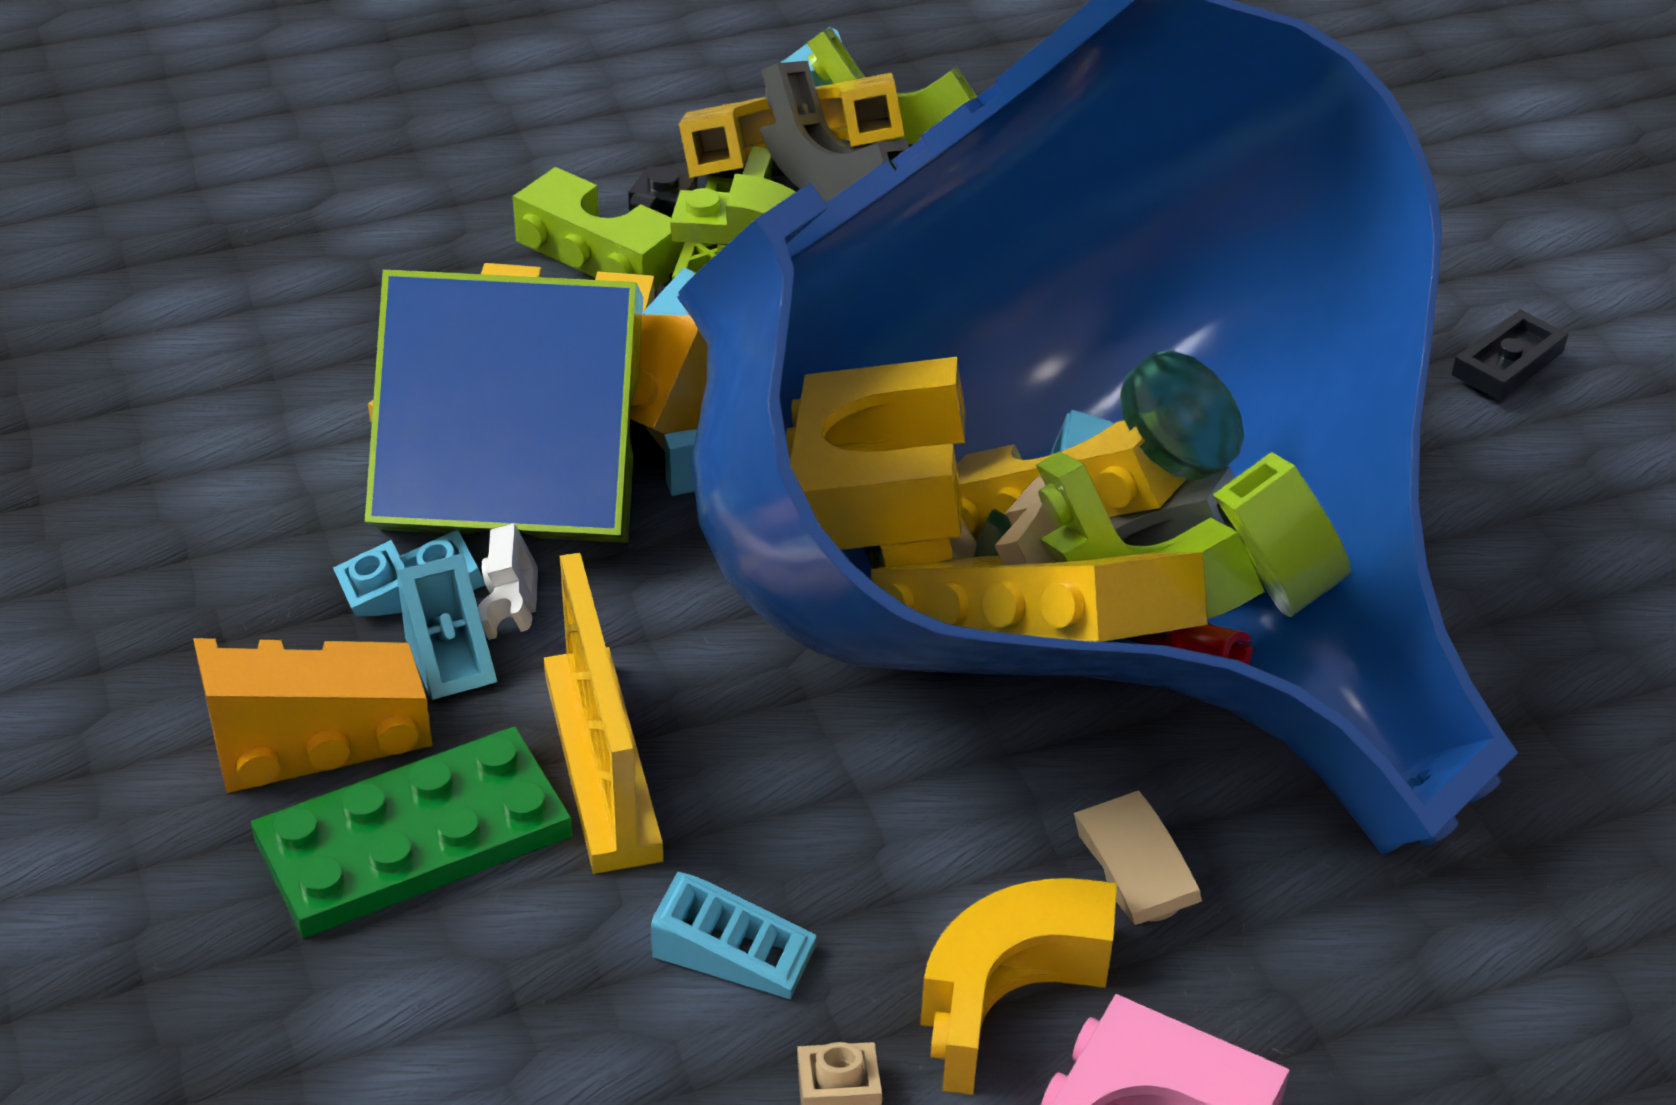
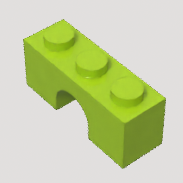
M554 167L513 196L516 242L596 278L597 271L654 276L655 291L672 279L684 242L672 241L671 217L640 204L625 215L614 218H600L598 186L557 167Z

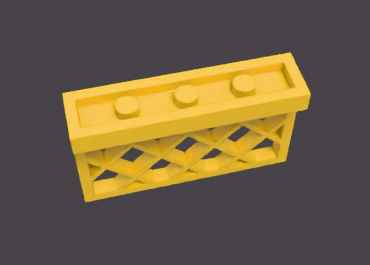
M580 553L561 555L560 566L567 654L544 657V670L593 874L663 862L661 834L610 648L605 646Z

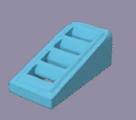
M679 871L676 873L651 923L653 958L790 1000L817 945V935L706 880ZM688 921L694 922L693 925L687 924ZM714 928L724 931L720 940L711 936ZM744 937L754 940L748 953L738 949ZM772 946L784 949L776 967L765 962Z

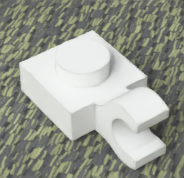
M515 523L490 530L489 556L482 560V574L490 595L482 600L478 606V611L484 633L489 640L496 638L498 624L507 617L515 620L521 632L528 630L532 623L531 613L536 612L538 566Z

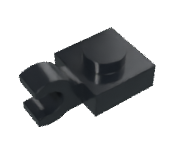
M647 166L628 192L629 210L632 211L641 204L672 218L680 190L693 191L698 189V176L690 178L689 174L680 173L676 169L666 166Z

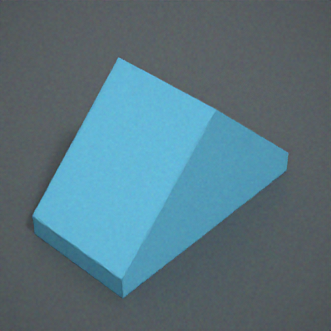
M463 553L397 570L405 639L410 645L415 663L430 699L433 700L496 683L495 670Z

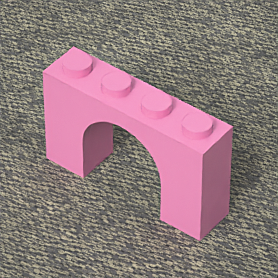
M1115 994L1100 1021L1093 1017L1087 1019L1073 1050L1072 1059L1076 1061L1068 1076L1059 1072L1055 1074L1045 1092L1041 1105H1281L1290 1069Z

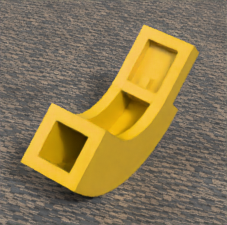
M1071 878L1044 879L1021 883L980 899L965 909L950 923L935 944L927 962L923 983L920 1023L923 1026L933 1027L930 1058L945 1060L942 1091L973 1095L980 1032L984 1018L994 1003L1008 992L1024 985L1039 982H1061L1106 988L1113 944L1117 883Z

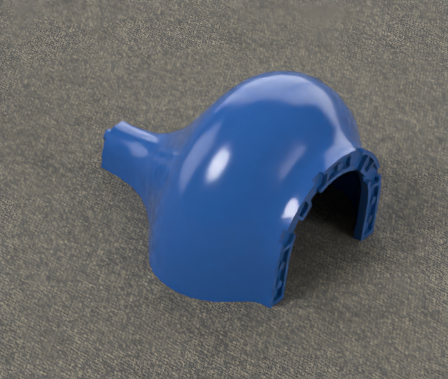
M1090 0L1028 54L997 77L994 85L977 98L962 104L922 134L919 141L895 157L891 162L896 167V170L886 160L826 203L810 182L756 218L679 290L677 299L693 319L707 343V381L691 458L699 525L726 580L751 609L774 628L797 643L821 655L856 666L981 675L1082 676L1160 687L1223 708L1283 743L1324 782L1361 827L1380 854L1389 853L1405 843L1420 841L1423 846H1428L1449 835L1459 824V820L1455 815L1467 803L1475 802L1492 792L1501 782L1498 773L1518 754V751L1506 736L1471 681L1445 629L1427 567L1419 507L1420 423L1432 345L1441 256L1442 223L1434 179L1416 133L1392 92L1355 52L1304 20L1234 0ZM958 357L966 424L965 443L954 444L956 464L966 454L1012 444L1016 445L1022 460L1049 456L1067 413L1070 414L1071 410L1109 420L1112 423L1170 410L1197 468L1191 475L1230 467L1234 478H1236L1271 452L1295 465L1336 530L1351 564V574L1292 617H1288L1280 612L1265 590L1264 593L1222 615L1207 619V622L1210 624L1244 631L1251 637V640L1247 643L1253 646L1249 665L1238 660L1169 646L1138 644L1127 638L1104 642L1078 641L989 632L949 625L913 610L876 585L871 579L872 568L863 547L840 550L819 525L790 465L786 431L787 428L793 427L792 400L801 399L805 374ZM1001 538L977 542L979 557L999 556L995 544Z

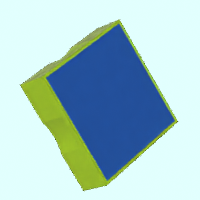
M383 269L365 522L379 530L446 534L459 530L460 534L465 535L490 531L491 529L515 523L519 532L542 539L628 543L634 459L630 439V413L639 379L644 298L637 282Z

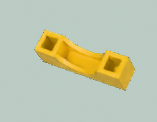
M1170 410L1118 421L1092 438L1061 451L1085 465L1109 517L1160 508L1197 469ZM1012 444L966 454L957 463L962 497V519L976 542L1001 538L1012 525L1006 515V511L1037 477L1041 476L1036 464L1052 455L1022 460L1016 445Z

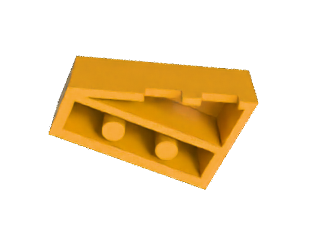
M193 638L226 793L264 786L274 782L433 746L427 698L409 643L325 641L323 650H290L283 648L282 640H259L258 649L218 648L216 639Z

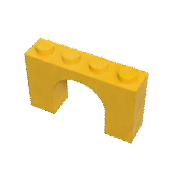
M892 72L815 87L824 118L829 128L838 139L849 140L851 147L905 136ZM766 97L685 113L679 122V128L690 178L743 168L745 161L748 160L752 146L766 147L759 128L776 122L773 110L769 106Z
M958 357L805 374L801 399H793L791 404L793 427L787 428L786 431L790 465L819 525L838 548L844 550L961 537L962 497L954 444L965 443L966 412Z
M1203 552L1142 553L1082 561L1003 565L1000 556H980L946 560L937 563L871 569L872 581L898 601L919 613L953 626L998 633L1104 642L1207 625Z

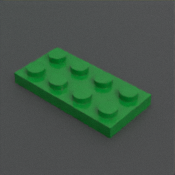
M515 726L250 821L254 841L302 939L572 837V823L569 813Z

